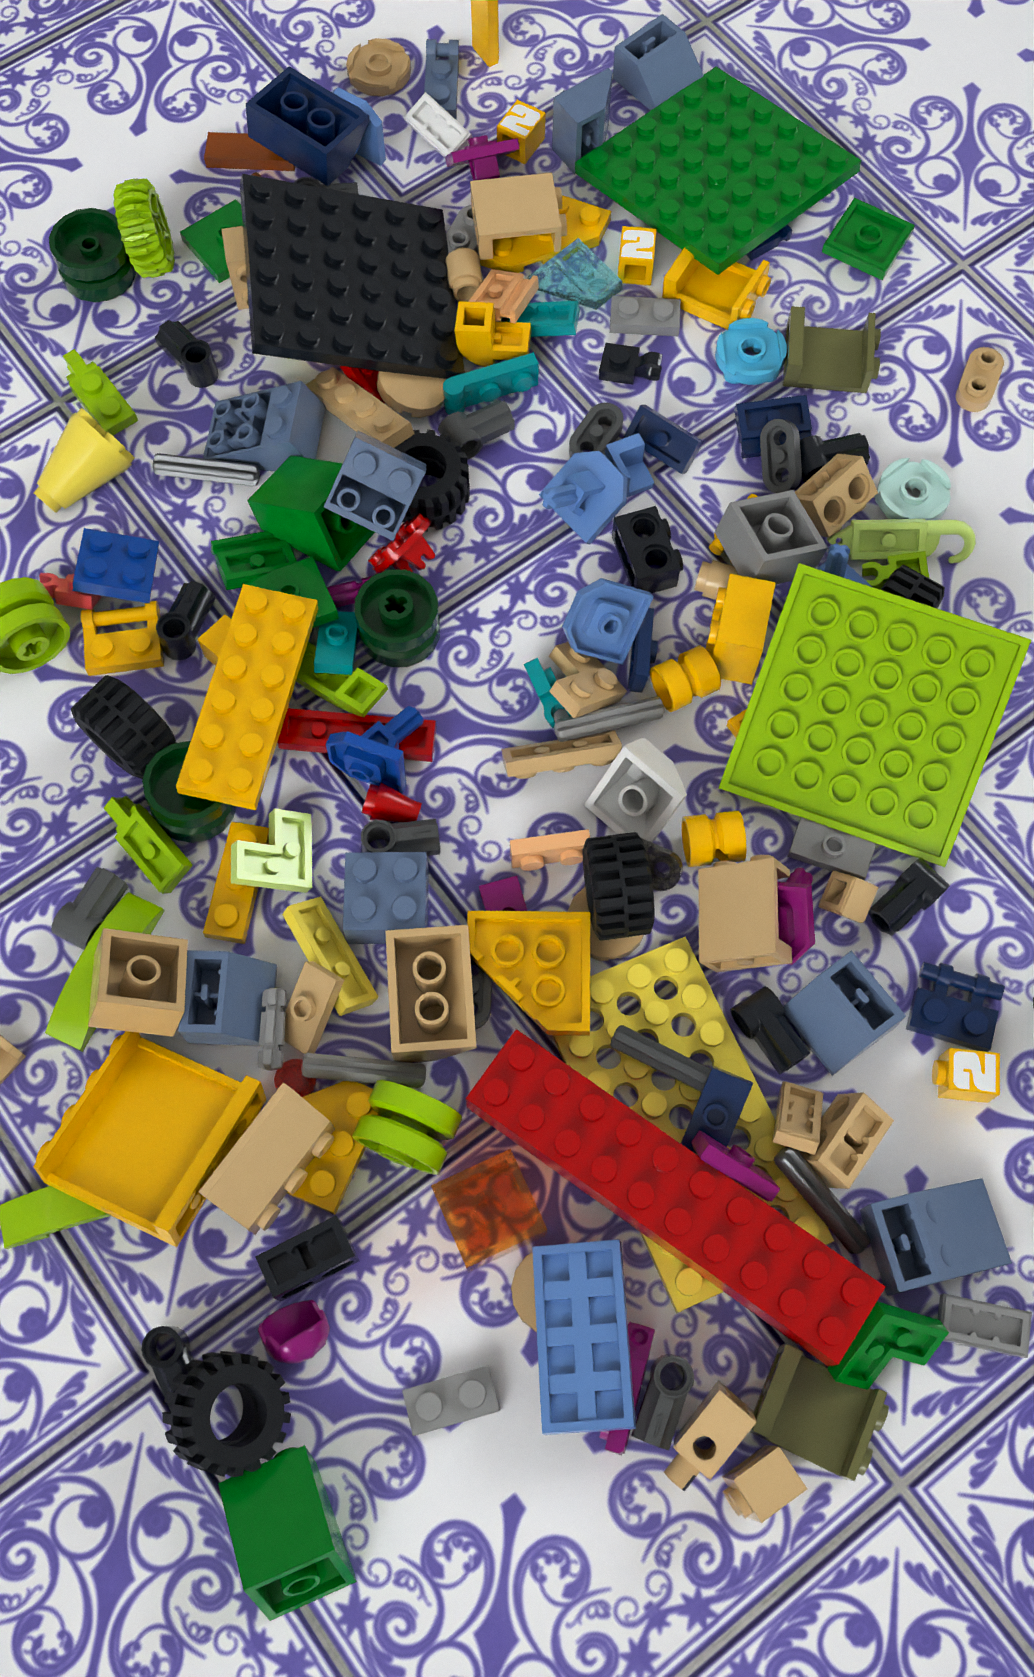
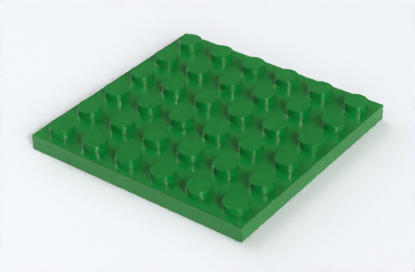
M714 67L705 73L703 77L680 90L605 141L602 145L575 162V174L645 224L656 229L659 234L680 249L686 248L694 255V259L719 275L860 172L862 160L720 68Z

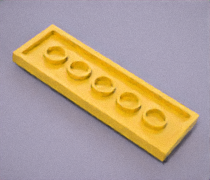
M245 584L242 585L176 784L179 794L257 810L316 618L318 600Z

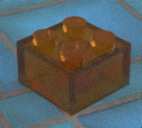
M511 1149L431 1185L468 1273L547 1236V1227Z

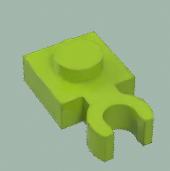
M926 551L890 555L887 557V565L884 566L877 562L864 563L862 565V576H875L876 579L867 580V582L873 588L879 590L883 588L891 574L903 564L929 578Z

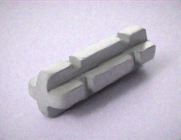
M269 988L263 991L262 1007L266 1008V1011L261 1012L259 1046H263V1051H258V1067L263 1070L273 1071L281 1069L283 1066L284 1052L280 1051V1046H284L286 1012H282V1008L287 1007V992L284 989Z

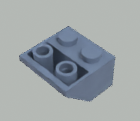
M661 14L615 46L613 79L649 110L654 109L680 90L704 76L686 33L664 14Z
M609 68L590 76L587 80L553 97L552 150L574 174L575 162L596 147L601 146L606 140L609 126L613 74Z
M357 430L324 508L393 541L426 473V464Z
M187 950L185 1011L179 1023L178 1032L188 1044L259 1046L261 1012L266 1011V1008L262 1007L263 991L269 988H276L277 965L232 952Z
M852 950L819 974L783 1006L786 1020L832 1076L895 1029L906 1017L904 1012Z

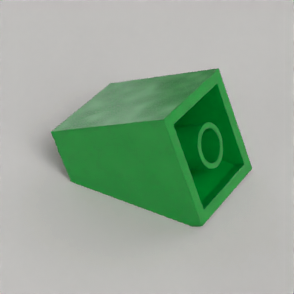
M290 455L247 501L261 530L269 531L273 534V537L281 541L285 540L291 547L309 557L313 556L318 562L340 572L375 532L324 508L342 463Z
M305 1445L299 1448L291 1447L278 1452L274 1459L262 1463L261 1468L254 1472L244 1470L243 1476H231L218 1483L243 1590L269 1621L357 1582L317 1463Z

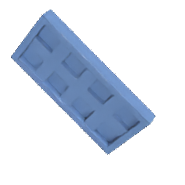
M620 1239L532 1247L542 1434L556 1435L636 1429L622 1243Z

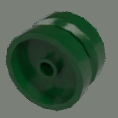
M96 208L79 209L63 216L53 226L49 236L50 251L58 266L61 279L69 293L80 300L102 302L122 295L132 285L136 271L125 251L116 216L106 210Z
M405 569L386 570L373 575L361 586L355 598V618L363 648L376 662L389 667H409L422 662L435 650L440 639L438 598L432 585L421 575Z
M186 741L171 744L157 752L147 764L142 782L144 795L150 807L152 817L167 835L178 841L195 843L210 840L223 832L233 820L237 806L183 795L177 792L176 784L191 742Z

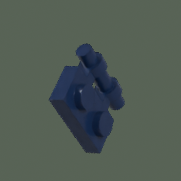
M923 962L919 977L934 981L932 991L919 987L914 991L906 1030L976 1051H990L999 1011L983 1007L984 998L988 997L1000 1001L1005 986L991 982L989 976L978 973L975 976L954 971V967L948 964L940 963L937 966ZM951 986L968 991V1001L946 996L948 987Z

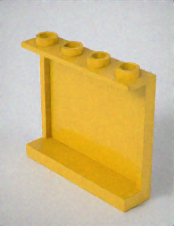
M125 1031L123 1035H118L112 1042L109 1055L100 1069H96L91 1073L86 1082L85 1091L79 1100L65 1111L60 1128L51 1141H47L42 1145L33 1167L45 1184L172 1246L178 1247L206 1200L204 1196L198 1193L256 1118L267 1099L261 1081L246 1075L243 1081L239 1082L146 1040L138 1032Z

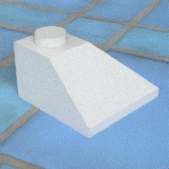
M643 737L623 746L584 806L617 834L638 833L647 851L685 799L687 793L673 761Z

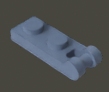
M427 39L424 93L426 92L456 119L459 40H449V43H437L436 39ZM437 57H449V59L437 60Z

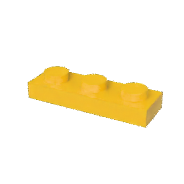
M231 822L203 934L206 938L245 944L259 887L231 884V845L236 840L269 845V828Z

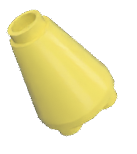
M81 408L70 417L37 481L39 487L33 493L57 513L61 507L68 508L125 472L132 465L131 462L135 457L112 434L106 432L92 416Z

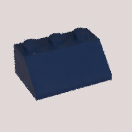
M290 66L245 104L248 137L327 187L350 166L369 123L368 114Z

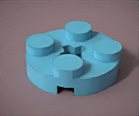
M743 318L729 324L728 330L723 332V334L721 332L717 340L715 358L719 369L723 372L724 379L731 384L756 385L773 382L777 379L784 365L787 344L783 334L778 329L777 333H775L772 329L768 328V322L757 318ZM747 347H752L753 351L759 352V354L747 355L745 351Z

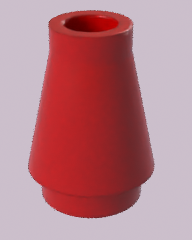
M382 782L380 786L370 783L362 813L371 816L370 820L412 822L417 821L422 803L405 796Z

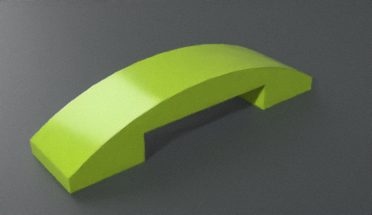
M308 642L296 682L340 709L365 717L387 692V685L359 667L355 671L353 670L351 675L314 673L316 646Z
M129 892L117 903L96 930L71 971L51 1014L45 1031L47 1035L83 1052L96 1030L95 1027H88L94 954L103 928L151 934L165 911L163 908Z
M48 1186L0 1205V1225L4 1248L10 1249L48 1238L50 1233L111 1215L52 1186Z

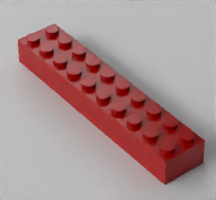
M515 1029L466 1097V1105L470 1111L827 1366L839 1365L886 1287L734 1180L701 1160L691 1150L517 1029Z

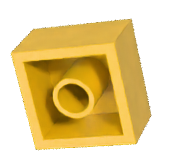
M730 574L727 587L718 588L705 649L714 660L720 679L752 685L764 647L776 582Z

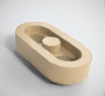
M980 347L970 354L955 394L958 405L964 410L980 412L990 404L1004 366L1003 357L998 351L989 347Z

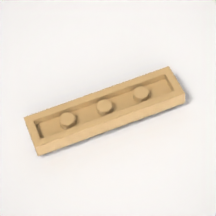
M334 367L319 373L315 379L306 384L326 406L325 409L356 432L357 430L393 448L414 435L413 428L408 420Z

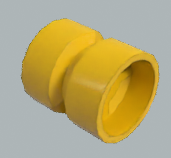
M701 645L679 654L678 662L671 658L650 668V679L657 697L661 698L664 707L669 712H674L692 703L693 696L703 698L720 690L721 679L716 664L709 652Z
M740 811L719 812L715 814L713 819H709L706 814L682 817V844L688 867L711 865L714 858H717L719 861H745L747 852L746 833Z

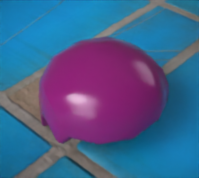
M314 1300L295 1302L280 1308L267 1316L258 1327V1333L268 1355L280 1363L287 1364L301 1363L313 1358L326 1344L330 1331L324 1311L319 1309Z

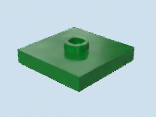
M854 198L825 241L822 253L883 281L911 237L915 225Z
M236 199L180 231L182 241L219 283L230 277L221 229L243 226L241 204Z
M313 556L243 582L245 585L318 600V611L312 628L339 619L335 604Z

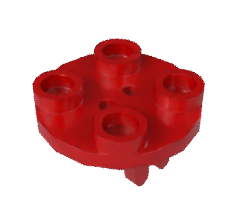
M419 513L410 522L408 520L400 526L394 540L386 547L384 545L381 546L368 559V562L373 566L372 569L378 574L392 565L397 570L405 569L413 572L408 563L419 571L425 569L426 564L422 561L421 556H424L427 560L435 558V553L422 536L430 526L431 522L429 519Z

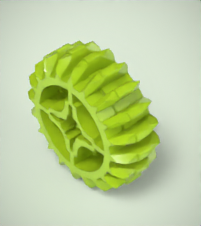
M133 178L125 180L124 183L117 184L113 194V204L116 210L115 216L121 240L124 243L130 263L142 278H155L172 272L175 263V252L172 245L171 230L155 187L147 178Z

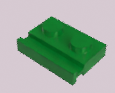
M269 531L211 541V553L215 556L216 565L226 590L241 588L244 581L297 562L290 544L285 540L281 541L273 537V534Z

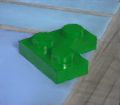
M877 1301L839 1365L828 1366L827 1369L836 1382L868 1390L892 1357L925 1366L949 1332L940 1320Z

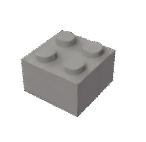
M794 490L730 502L715 530L716 536L739 575L776 582L775 584L793 581L799 563L816 568L828 549Z

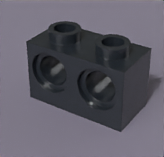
M653 506L614 517L612 539L630 586L650 592L651 594L677 587L679 573L683 571V560L679 550H673L670 543L671 531L668 521L665 518L661 519L657 507ZM638 534H645L649 537H639ZM655 564L659 565L662 568L654 569L649 567L648 565Z
M336 1215L255 1256L273 1298L280 1302L360 1261L342 1221Z

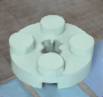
M902 458L891 463L883 471L877 488L878 493L875 495V502L879 505L882 512L889 519L939 520L944 515L951 499L949 491L951 487L950 479L945 471L937 464L925 459L918 463L908 462L910 458ZM909 487L912 491L914 488H917L921 493L918 498L911 497L907 494L906 488Z

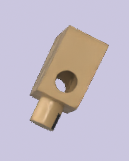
M718 1380L674 1438L673 1448L678 1454L665 1469V1475L683 1491H686L700 1472L708 1479H711L756 1424L754 1410ZM701 1436L709 1437L714 1441L711 1447L705 1450L697 1447L695 1442Z

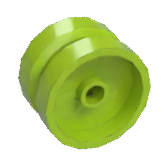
M23 577L1 582L0 672L17 674L43 666L65 648L70 638V626L62 613L54 606V600L39 580Z
M377 1080L368 1101L373 1110L381 1116L373 1114L361 1116L352 1135L353 1139L397 1164L425 1173L439 1175L447 1157V1152L443 1145L433 1138L439 1140L454 1139L462 1121V1115L443 1102L422 1092L395 1082Z

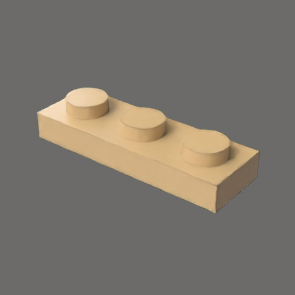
M615 730L564 742L553 740L501 749L507 776L527 779L534 777L537 772L549 770L568 772L573 770L575 766L585 764L594 766L608 765L615 760L621 751L622 743Z

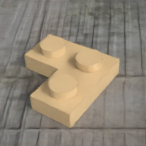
M569 642L556 645L549 655L550 659L567 676L556 680L549 692L573 718L620 702L627 692L618 681L616 675L608 670L597 658L574 652Z

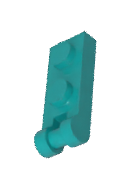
M534 352L446 379L443 383L445 412L448 415L455 412H464L465 407L482 402H491L498 397L515 392H524L531 387L537 386L539 363Z

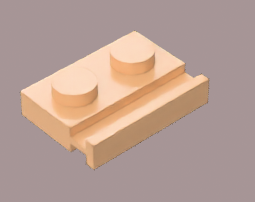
M491 269L468 302L494 303L496 321H501L503 317L510 318V323L515 324L539 289L538 276L533 275L531 279H524V274Z

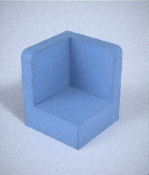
M639 433L607 444L605 456L627 477V497L649 490L654 485V480L643 462L645 443Z

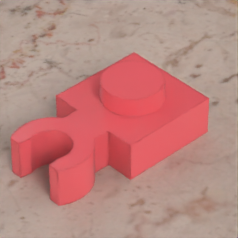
M40 573L39 575L40 582L45 586L50 596L55 598L56 604L92 610L102 598L100 595L72 591L74 574H68L65 579L58 578L51 573Z

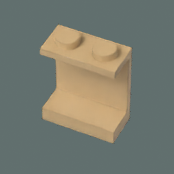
M552 172L470 181L471 208L479 260L493 259V239L551 233L554 252L561 251V236H567V220L565 214H559V209H562V193L560 187L554 186Z
M755 855L750 858V861L740 863L718 861L713 864V867L698 869L699 963L715 972L792 963V947L779 939L777 879L790 877V869L771 855Z

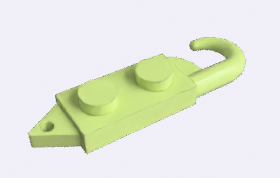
M851 520V525L827 538L830 544H835L836 539L841 538V541L837 544L848 546L850 549L849 558L851 560L887 559L890 555L926 551V557H928L936 550L940 535H960L964 539V547L960 553L949 557L948 562L953 564L967 559L973 552L976 544L972 528L967 523L959 520Z

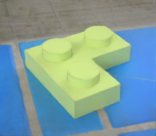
M275 808L269 813V845L236 840L231 845V884L307 893L311 890V814Z

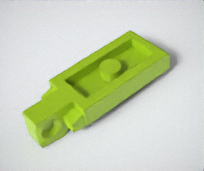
M75 349L63 355L67 368L71 372L66 378L72 392L89 415L106 432L115 435L138 421L136 413L99 366L93 361L86 365Z
M128 796L111 797L104 809L118 825L115 828L117 834L114 838L160 893H171L193 864L147 809L139 803L134 804Z

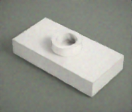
M426 92L403 117L406 123L444 158L451 152L460 151L463 147L468 146V139L473 138L467 129Z

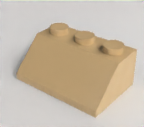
M468 925L385 931L391 1053L394 1061L410 1063L437 1061L476 1049Z
M283 1082L198 1193L254 1235L257 1234L260 1228L265 1231L278 1217L281 1211L278 1204L287 1192L294 1194L305 1181L308 1175L305 1169L315 1156L321 1158L330 1148L335 1138L331 1135L335 1128L330 1120Z

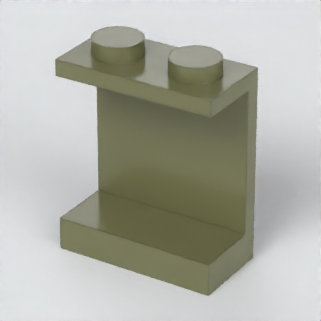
M791 306L785 330L787 353L783 369V386L867 393L871 379H877L880 368V358L874 357L881 337V329L875 328L876 313H868L863 331L804 326L805 307Z
M788 1344L780 1345L754 1408L757 1422L749 1432L843 1479L855 1481L857 1474L863 1476L870 1464L873 1450L868 1448V1444L873 1431L879 1432L887 1418L889 1406L884 1404L887 1392L881 1389L869 1388L866 1390L836 1382L827 1367L802 1356L803 1351Z

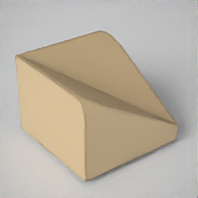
M833 870L818 907L855 922L864 923L879 887L860 878Z

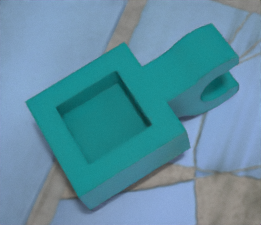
M535 658L525 663L524 667L541 700L544 716L548 724L554 728L555 712L566 709L549 692L557 680L551 667L543 669L538 658Z

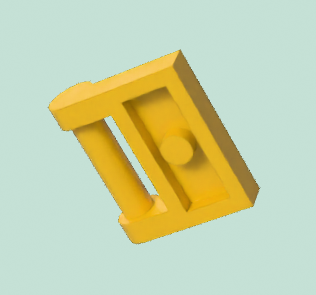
M157 601L145 603V606L95 612L94 609L81 610L85 670L89 676L164 667L163 648L156 630L157 621L161 617ZM147 621V628L98 634V627Z

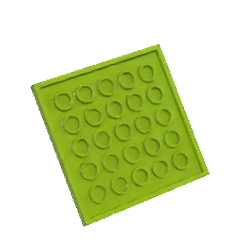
M799 563L722 776L719 789L913 857H921L925 861L945 867L1031 639Z

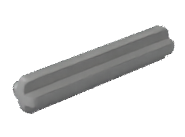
M655 696L596 710L577 718L570 716L557 719L554 725V732L557 740L564 742L661 719L665 709L661 698Z
M306 1053L302 1059V1076L308 1078L376 1084L377 1080H386L416 1088L422 1087L426 1079V1067L421 1063Z

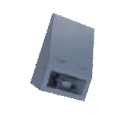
M302 381L216 401L203 458L255 464L259 467V470L274 472L290 455L316 459L326 406Z
M983 1178L878 1201L860 1210L883 1285L886 1286L885 1292L887 1296L1012 1264Z

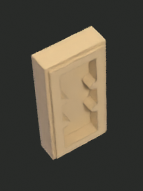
M306 961L304 963L285 1011L284 1042L304 1054L316 1052L345 979L314 961Z
M786 1081L782 1082L778 1095L773 1143L813 1155L816 1154L820 1141L822 1092Z

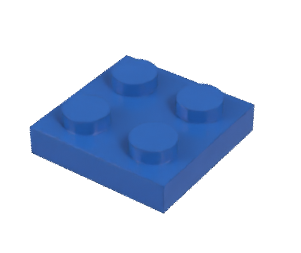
M84 528L72 591L150 603L159 541Z

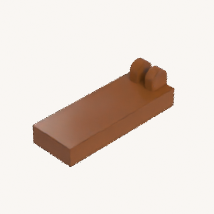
M208 132L204 155L206 168L295 171L293 164L254 141L246 133Z

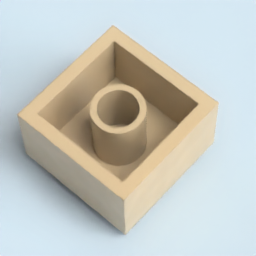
M103 928L94 954L88 1027L173 1037L185 1011L188 940Z

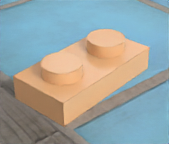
M589 829L510 840L512 868L521 867L524 871H533L543 868L548 863L560 862L562 865L581 863L583 861L585 841L587 838H590Z

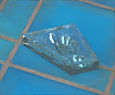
M579 238L528 276V279H531L533 275L538 276V291L568 301H578L580 305L595 310L610 300L612 296L623 290L622 280Z

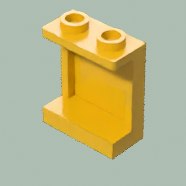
M683 248L664 276L662 298L681 299V310L728 330L729 324L743 318H751L757 298H763L766 295L772 279L768 276L770 262L763 259L757 270L735 262L717 275L694 259V255L686 248Z

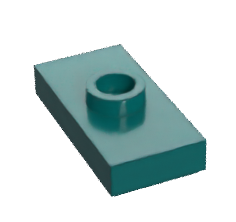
M578 301L529 303L517 322L531 323V337L576 335L580 312Z
M337 611L339 619L319 626L314 658V673L351 675L353 673L358 636L355 612Z

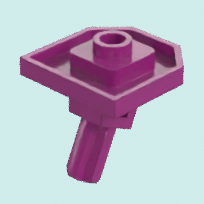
M487 135L468 139L469 146L463 147L460 151L451 152L445 156L447 167L469 164L473 181L500 178L497 157L519 150L518 138L497 142V140L488 142Z
M801 867L796 868L786 882H777L779 939L792 947L791 965L796 963L815 944L812 899L813 876Z

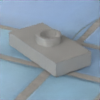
M801 817L787 857L832 872L834 870L865 880L876 843Z
M940 1294L937 1320H940L949 1332L943 1341L1010 1356L1028 1358L1032 1312L949 1294Z

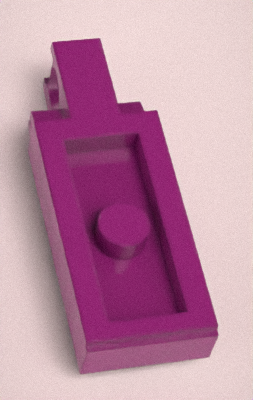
M629 1322L634 1410L636 1411L655 1329ZM631 1429L600 1431L599 1438L607 1440L605 1450L621 1456L622 1453L625 1454Z

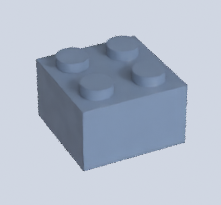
M345 852L343 932L348 944H386L385 931L428 928L429 866L426 852Z

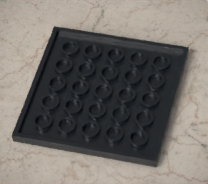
M242 173L240 195L252 354L443 379L465 373L463 355L457 348L455 337L457 311L453 289L449 288L445 260L449 252L442 209Z

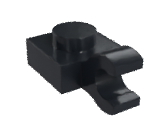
M605 343L599 368V380L633 385L635 376L657 381L660 379L662 366H660L662 354L648 352L640 356V347Z

